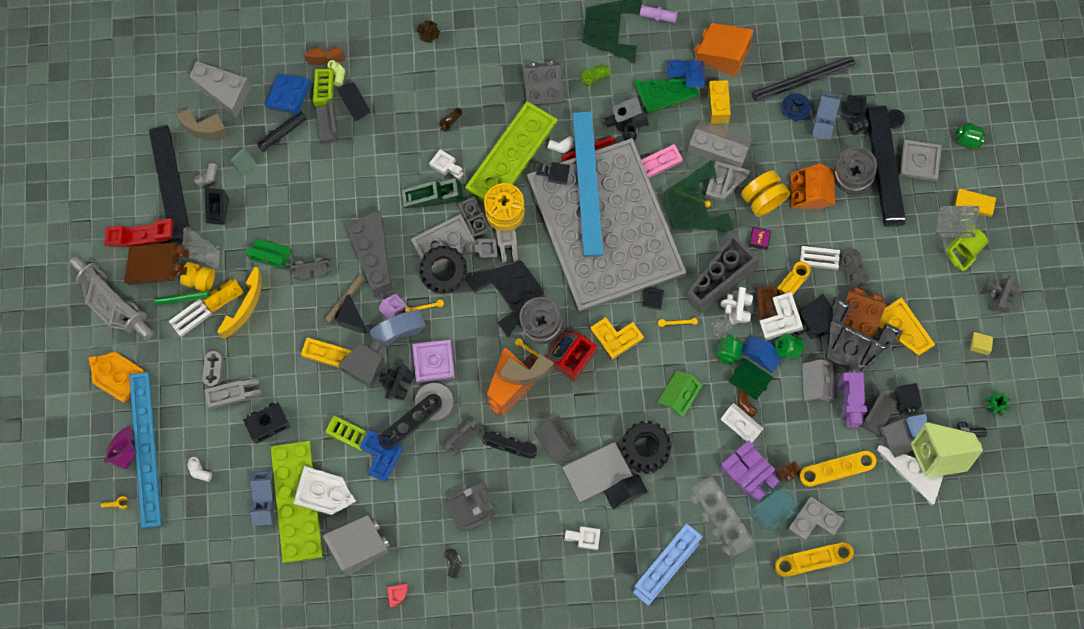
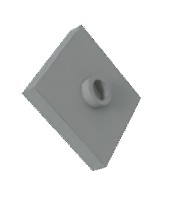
M904 139L899 176L937 182L942 145Z

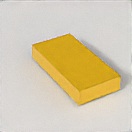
M959 189L954 208L992 217L996 198Z

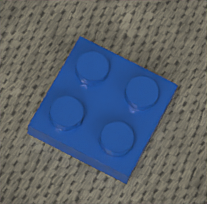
M277 74L265 106L272 110L299 114L311 81L309 78Z

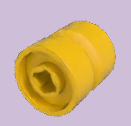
M187 262L184 266L187 267V273L180 276V284L190 288L195 286V289L199 291L210 290L215 279V270L205 266L200 268L199 264Z

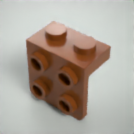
M854 286V288L849 287L845 302L852 306L843 324L870 338H874L886 307V299L879 293L873 292V294H869L863 288Z

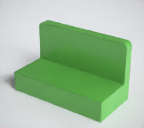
M676 371L659 398L658 403L669 407L678 416L684 417L703 385L692 374Z

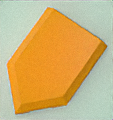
M117 352L88 357L92 373V383L122 403L127 402L131 397L129 375L147 372Z

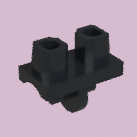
M401 364V366H398L394 377L393 369H389L387 374L381 373L380 378L384 380L382 387L388 388L389 383H391L385 396L386 399L391 400L394 398L403 401L407 395L408 390L399 387L400 383L403 381L411 384L415 374L407 370L406 365Z

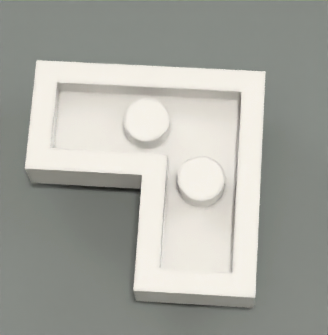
M791 292L773 297L777 316L760 320L765 340L803 329Z

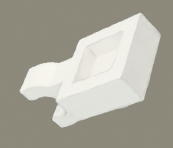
M439 150L429 163L430 167L443 175L450 172L459 180L464 175L461 172L462 168L454 164L456 162L455 158L442 150Z
M580 527V532L566 530L564 541H577L578 548L598 550L600 529Z

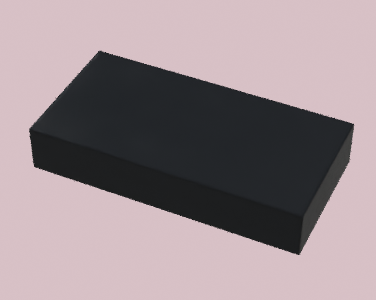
M354 81L338 89V93L354 121L371 113Z

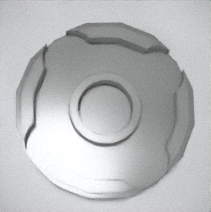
M430 383L423 386L415 397V406L428 395L436 394L442 399V408L428 421L438 422L448 417L454 405L451 391L440 383ZM430 400V405L427 408L424 405L422 407L429 414L428 409L431 406L436 408L438 401ZM417 411L424 418V414L421 411Z

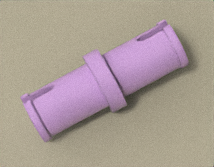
M641 6L640 17L652 18L658 22L662 20L676 23L678 12L663 10L662 7Z

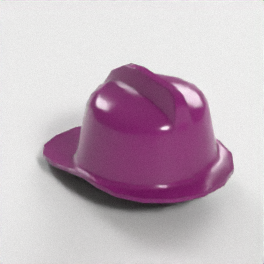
M124 428L114 436L104 459L105 463L111 462L116 467L129 468L136 455V449L131 442L133 436L132 428Z

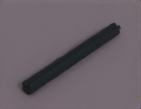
M850 56L753 92V99L755 102L854 67L855 60Z

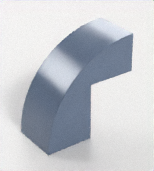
M826 91L822 92L812 136L827 140L831 139L841 95Z
M413 310L387 319L369 332L372 339H376L383 344L382 347H388L399 337L417 335L426 325L420 310Z
M272 470L253 471L250 479L253 499L250 511L252 526L272 525L274 515Z

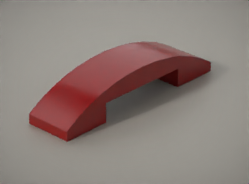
M173 219L157 220L154 224L128 228L122 225L106 227L104 245L108 247H135L164 242L172 238Z

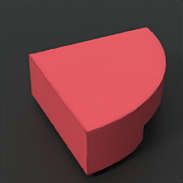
M408 584L387 587L390 608L399 605L405 599L408 592Z

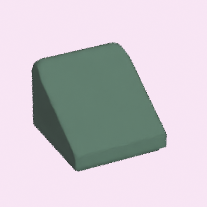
M242 148L230 160L234 168L242 175H245L256 164L245 148Z

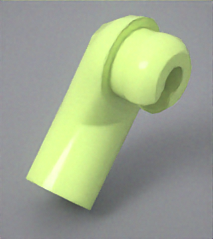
M330 60L327 66L329 69L334 70V85L340 87L343 85L345 69L339 62Z

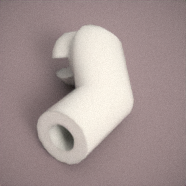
M569 136L560 143L550 140L548 149L566 153L575 146V139Z
M191 457L187 464L191 476L210 482L212 473L202 470L199 459Z

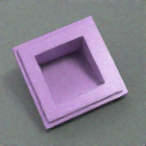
M394 293L382 300L379 310L387 319L401 314L408 305Z

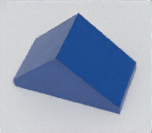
M750 336L743 346L742 354L770 373H773L782 360L776 354L774 346L767 340Z

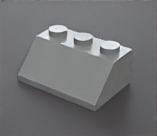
M700 120L690 141L688 154L713 163L719 161L742 168L753 138Z

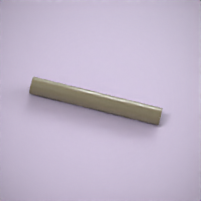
M358 275L324 318L327 323L330 324L340 312L345 297L349 294L352 296L365 280L362 276Z

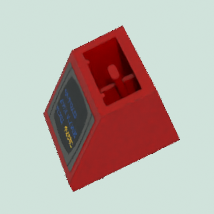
M565 330L545 357L554 362L556 370L575 382L597 353V345L581 334Z

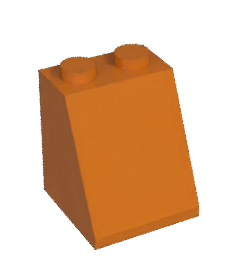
M711 23L709 29L705 28L703 32L702 43H698L694 53L697 54L696 60L704 61V65L736 77L750 49L754 30Z
M506 347L502 351L487 393L488 403L490 404L489 408L495 414L500 413L502 416L535 384L513 385L499 379V372L509 358L530 370Z

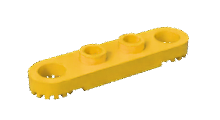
M862 451L811 465L802 469L799 479L805 487H813L872 470L876 465V457L870 451ZM861 457H869L871 465H862ZM806 472L813 473L815 476L814 481H806L804 474Z
M841 542L780 557L775 563V571L781 577H790L844 564L853 558L854 550L850 544ZM839 548H846L849 556L841 558L838 555ZM783 561L788 562L791 566L790 571H781L780 563Z

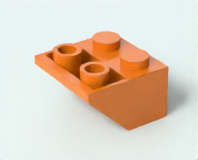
M819 163L790 173L791 208L822 209L835 205L834 169Z

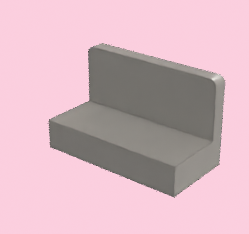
M822 359L803 363L804 401L817 399L827 402L835 401L833 363Z

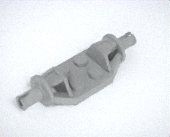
M75 256L70 260L69 264L78 272L76 282L82 284L85 303L110 328L122 329L127 333L136 330L144 340L152 337L154 331L144 323L147 314L144 311H140L134 302L125 303L106 283L107 275L99 269L96 263L86 265L79 256Z

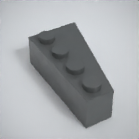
M379 210L346 223L345 226L374 297L392 291L381 211Z
M732 233L716 257L708 264L704 273L698 277L689 289L688 302L702 314L758 268V257Z

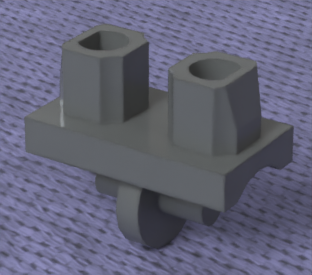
M1014 277L1000 278L995 280L994 284H987L986 290L990 293L989 298L992 299L988 307L989 310H1000L1003 312L1012 310L1013 302L1007 299L1008 295L1011 297L1016 296L1020 289L1019 286L1013 283Z

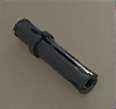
M300 110L299 114H295L276 129L270 130L268 135L256 142L257 146L262 152H265V150L275 143L278 144L281 138L306 121V116Z

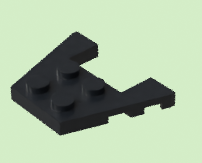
M522 261L465 278V281L474 293L492 283L510 307L512 313L497 322L507 338L510 337L516 326L520 324L519 316L524 304L532 298L541 297L544 293L543 288Z
M834 297L825 358L854 373H864L903 331L885 323L876 341L843 324L852 305Z

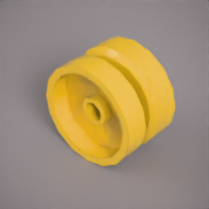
M774 170L760 175L741 192V196L746 203H752L750 209L757 217L763 216L777 208L791 193L785 184H779L781 179Z

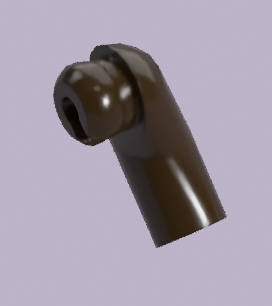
M455 108L449 115L441 119L439 126L442 131H449L451 125L462 116L463 112L460 108Z

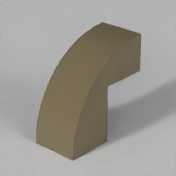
M190 109L176 115L183 128L197 138L217 140L229 136L218 114L199 123L196 122Z
M540 355L532 368L528 370L509 358L499 372V379L513 385L533 384L544 379L552 372L554 362Z

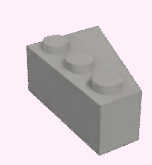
M196 61L189 76L193 86L237 119L251 88L247 78Z

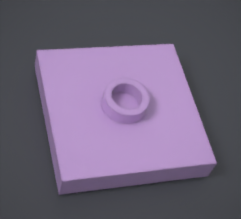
M451 339L412 344L417 383L455 378Z

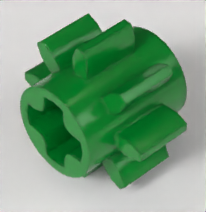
M994 391L992 398H986V402L989 404L985 409H989L992 412V416L995 413L1003 416L1004 410L1008 411L1011 408L1007 405L1011 399L1006 398L1004 392L997 395Z

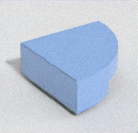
M926 414L906 419L913 438L917 436L923 425L927 423Z

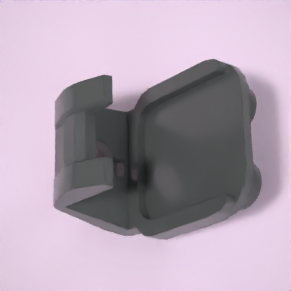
M484 482L458 491L449 496L447 500L449 512L455 526L460 531L466 532L489 522L492 516L498 514V510L492 502Z

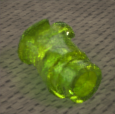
M601 64L591 70L586 71L585 69L581 76L584 85L591 86L593 81L610 76L609 66Z

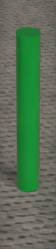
M210 291L155 298L154 302L158 306L205 299L210 297Z

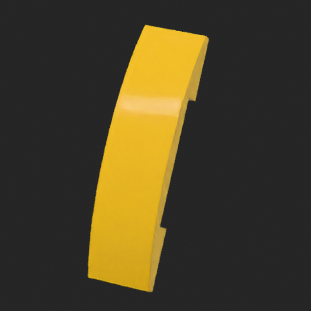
M254 267L246 281L250 290L234 318L226 315L217 331L223 339L232 335L246 322L258 302L262 287V274L257 267Z

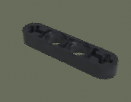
M436 394L428 395L382 432L379 437L380 446L384 450H392L432 418L442 408L440 396ZM430 400H437V407L431 406L428 409L429 414H427L422 406L424 405L427 408L430 405ZM421 411L424 414V418L420 421L413 418L414 412ZM401 423L409 426V430L406 433L398 431L397 428ZM392 430H394L396 435L400 437L399 439H397V437L394 436L391 439L392 444H384V437L390 438L393 436Z

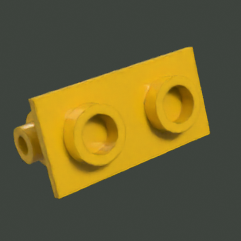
M229 279V281L220 286V291L214 289L210 292L209 298L203 299L211 313L244 293L236 279Z

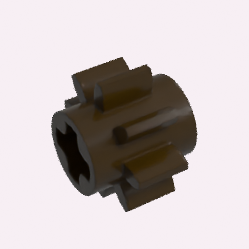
M425 20L424 23L418 25L417 33H419L420 40L432 43L433 40L439 38L440 30H438L435 22Z

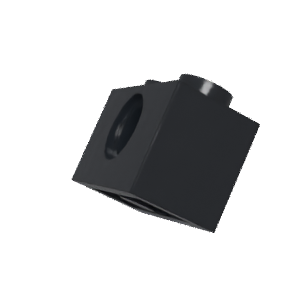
M270 403L263 410L251 412L246 416L247 418L243 419L255 444L291 427L279 403ZM265 418H271L268 425H262V421Z

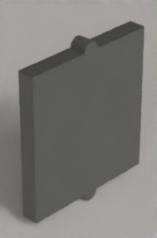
M908 417L879 429L886 441L885 444L890 448L894 458L913 451L911 443L915 437L913 438L906 421Z

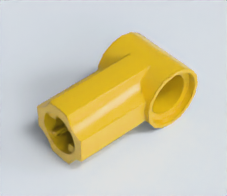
M797 262L791 272L778 286L777 291L781 295L791 292L793 296L808 279L810 266L806 262ZM803 269L806 274L800 276L796 273V270Z

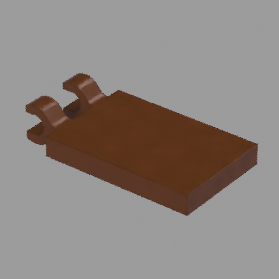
M177 243L130 247L124 283L134 285L175 281V276L186 275L187 267H181V264L177 263L179 257H189L190 249H184L183 245Z

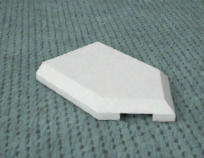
M304 466L293 504L332 515L356 502L342 477Z

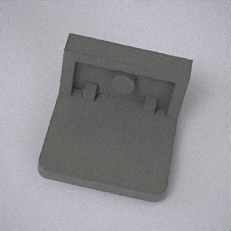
M556 60L545 61L546 64L538 65V62H528L527 66H524L526 95L529 103L543 104L563 101L561 64L557 63Z

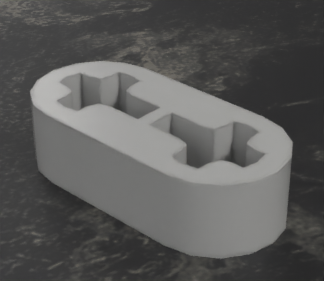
M217 351L208 352L204 358L202 379L208 388L219 386L222 381L224 361ZM214 356H216L218 361H215L213 368V364L210 362V360H212ZM213 372L214 377L217 379L210 383L207 379L211 378Z

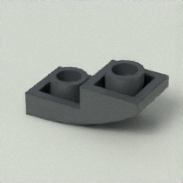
M475 196L457 204L473 237L491 230Z

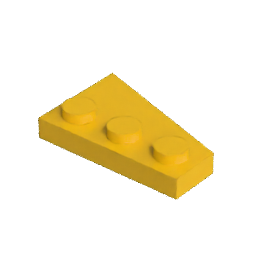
M902 297L884 309L878 327L883 329L885 323H888L902 330V334L896 337L895 340L907 349L920 356L935 346Z

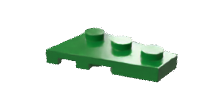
M670 79L669 81L651 80L648 82L634 80V85L638 95L641 97L647 115L699 97L696 87H686V79Z

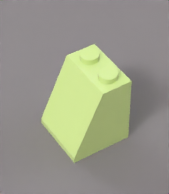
M925 423L911 443V447L926 478L967 472L983 451L981 443L974 433L932 423Z

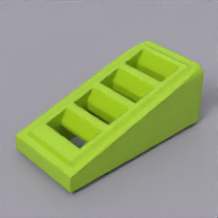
M315 69L313 103L315 107L328 106L329 99H332L334 102V70ZM329 76V79H319V77Z
M336 416L332 417L325 431L327 436L359 451H362L360 445L367 434L363 429ZM337 424H339L340 426H339L337 432L334 433V430H335ZM344 427H346L347 430L344 436H340ZM352 430L355 431L351 440H348ZM361 434L362 437L359 443L356 444L355 441L358 435Z

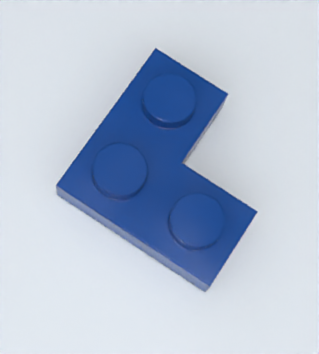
M667 61V77H685L686 87H705L704 61Z
M369 430L360 445V449L376 456L368 471V475L386 483L404 447L397 445L392 450H384L379 443L380 435ZM384 438V444H392V441Z

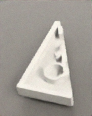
M879 445L877 451L881 457L888 461L896 469L895 471L928 501L929 505L933 506L943 475L926 478L916 458L905 454L894 458L889 448Z

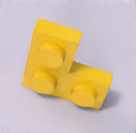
M607 318L590 327L591 332L612 360L644 339V336L633 322L616 332Z

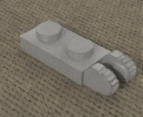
M515 229L507 232L496 230L502 263L507 260L505 248L512 247V258L514 261L518 260Z
M240 380L205 389L208 409L261 396L260 390L245 393V388L257 386L259 380Z

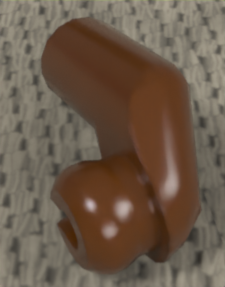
M739 390L737 406L749 417L756 416L757 408L747 401L748 394Z

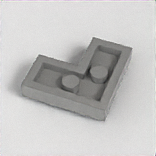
M810 497L788 530L805 541L813 528L818 526L833 537L844 521V518L813 497Z

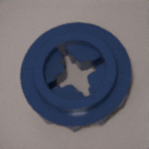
M799 93L786 96L781 106L783 115L787 116L788 120L792 119L795 122L804 120L811 112L809 99ZM793 104H795V106H801L799 108V112H797L796 109L791 110L793 108Z

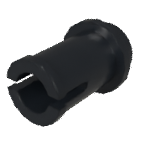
M626 124L625 131L623 132L624 140L632 138L635 141L637 139V127L635 124Z

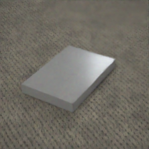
M461 214L411 238V242L421 259L426 252L438 245H448L451 248H456L462 254V247H466L465 245H476V240ZM439 259L434 262L432 270L450 261Z
M615 442L562 467L579 503L606 491L622 479L632 477Z

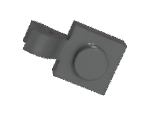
M477 239L476 245H465L466 247H462L463 255L477 254V259H495L498 257L496 239Z

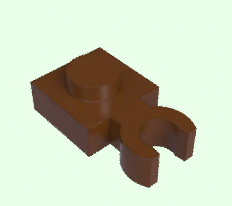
M793 461L791 464L783 466L776 475L780 482L783 480L788 482L797 477L796 474L800 468L796 461Z

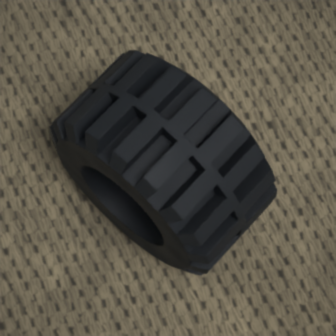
M448 245L433 247L421 259L419 267L421 281L428 290L430 289L434 293H452L460 288L467 276V262L463 254L458 252L456 248H451ZM439 259H447L454 265V275L447 281H440L432 274V266Z
M648 420V423H644V421H640L639 424L634 423L632 428L626 430V434L622 439L621 453L625 462L629 464V468H635L638 473L644 471V474H648L649 471L654 473L657 472L658 468L664 467L671 452L670 436L666 434L667 430L664 427L660 428V424L656 423L654 425L652 421ZM641 438H650L657 444L658 451L652 456L644 457L636 452L634 445Z

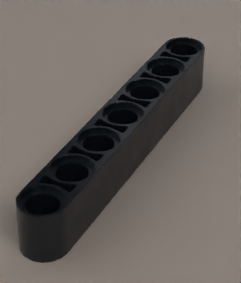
M887 106L867 107L866 118L869 123L868 132L871 151L877 162L875 175L884 227L904 226L905 211Z
M164 125L149 129L165 215L166 219H173L171 242L177 244L191 242L192 236L169 126Z

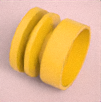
M508 183L496 184L488 190L485 195L484 206L486 218L491 227L504 232L512 231L519 227L525 216L524 198L521 191L516 186Z

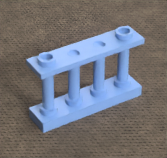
M686 524L634 586L636 589L633 594L649 606L698 547V542L703 536Z

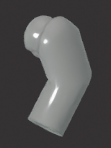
M209 163L207 173L197 175L194 180L195 183L200 187H205L213 182L218 165Z

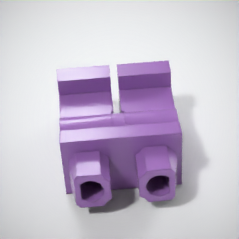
M843 373L838 380V389H843L844 391L841 419H846L847 429H859V425L863 424L862 417L867 412V407L863 406L865 402L863 373Z
M750 440L724 461L720 467V470L747 497L751 496L758 502L767 494L760 487L762 484L766 483L772 490L780 483L778 477L774 474L775 469L754 448Z

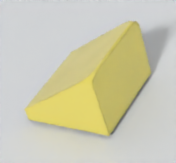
M973 332L970 351L989 355L992 351L993 337Z

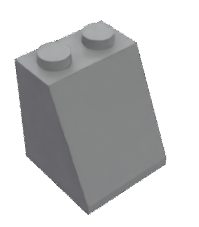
M368 515L323 535L338 565L347 577L389 553L387 549L390 546L384 535L380 537L377 532L380 529L375 518L371 520Z

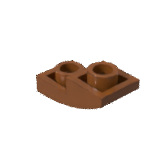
M341 46L330 48L327 52H323L321 47L312 48L304 53L309 65H327L330 60H335L336 62L345 61Z

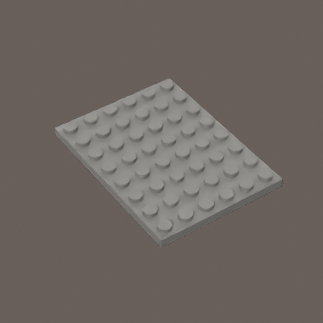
M632 138L595 151L603 256L584 257L576 158L561 163L570 165L567 185L548 182L549 177L536 175L537 171L527 174L579 312L686 275V270Z

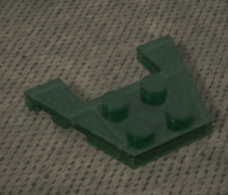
M620 0L586 7L583 43L603 52H610L618 58H625L630 63L635 64L637 46L618 44L622 13L640 15L642 0Z
M712 160L663 192L674 229L734 230L729 213L709 218L699 183L717 178Z

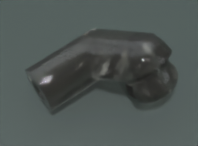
M447 549L444 552V557L450 564L447 576L457 579L462 560L456 550Z

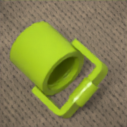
M972 226L962 235L957 236L947 246L946 253L954 267L965 271L976 260V255L988 244V239L982 231ZM954 248L959 254L968 259L963 265L952 251Z

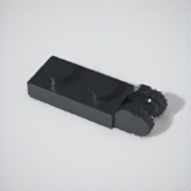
M485 431L483 444L529 459H534L537 454V446L531 444V442L520 443L516 438L509 437L508 439L495 431Z

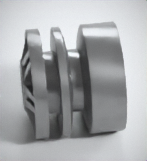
M851 147L843 151L838 158L834 175L837 186L845 193L853 195L861 194L868 190L876 174V158L869 150L862 147Z
M544 297L532 298L521 308L520 323L528 339L538 344H547L557 339L561 333L563 323L560 311L553 301ZM545 320L546 324L539 326L538 322Z

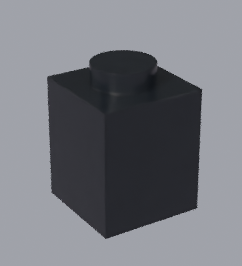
M917 383L897 386L894 393L898 402L899 413H906V415L917 413V410L922 406Z

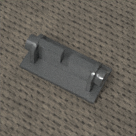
M850 247L840 255L851 288H854V286L858 287L859 285L861 287L868 285L869 278L865 268L859 269V266L863 265L860 252Z
M325 256L313 258L314 262L306 263V259L294 261L295 265L290 266L295 268V271H292L293 279L311 278L310 270H313L314 277L328 275V273H331L330 265L327 266L326 262H329L330 259L325 260Z
M468 416L440 444L453 457L482 430Z

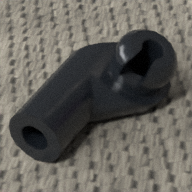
M965 421L957 423V430L974 433L977 438L986 437L987 435L986 428H970Z

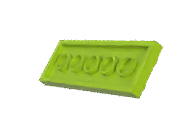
M527 101L468 182L465 190L484 201L488 190L496 184L508 183L514 185L556 126L558 119Z
M305 441L272 446L271 455L282 561L284 564L323 558L318 511L293 504L304 466L313 468L311 442Z

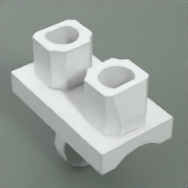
M739 287V290L733 291L732 295H727V300L721 301V306L726 308L725 313L729 314L728 324L730 325L750 321L751 314L750 312L743 311V306L751 305L753 295L746 293V288Z

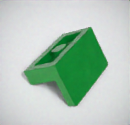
M256 239L253 248L248 247L246 255L249 260L285 270L292 250L286 246Z

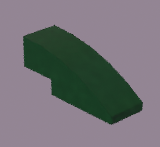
M456 178L439 183L435 180L402 189L404 208L429 207L464 200L462 183Z

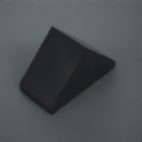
M205 188L206 223L225 224L229 197L224 189Z
M350 294L347 295L337 318L339 326L363 334L368 333Z
M640 475L622 479L604 491L612 510L648 493Z

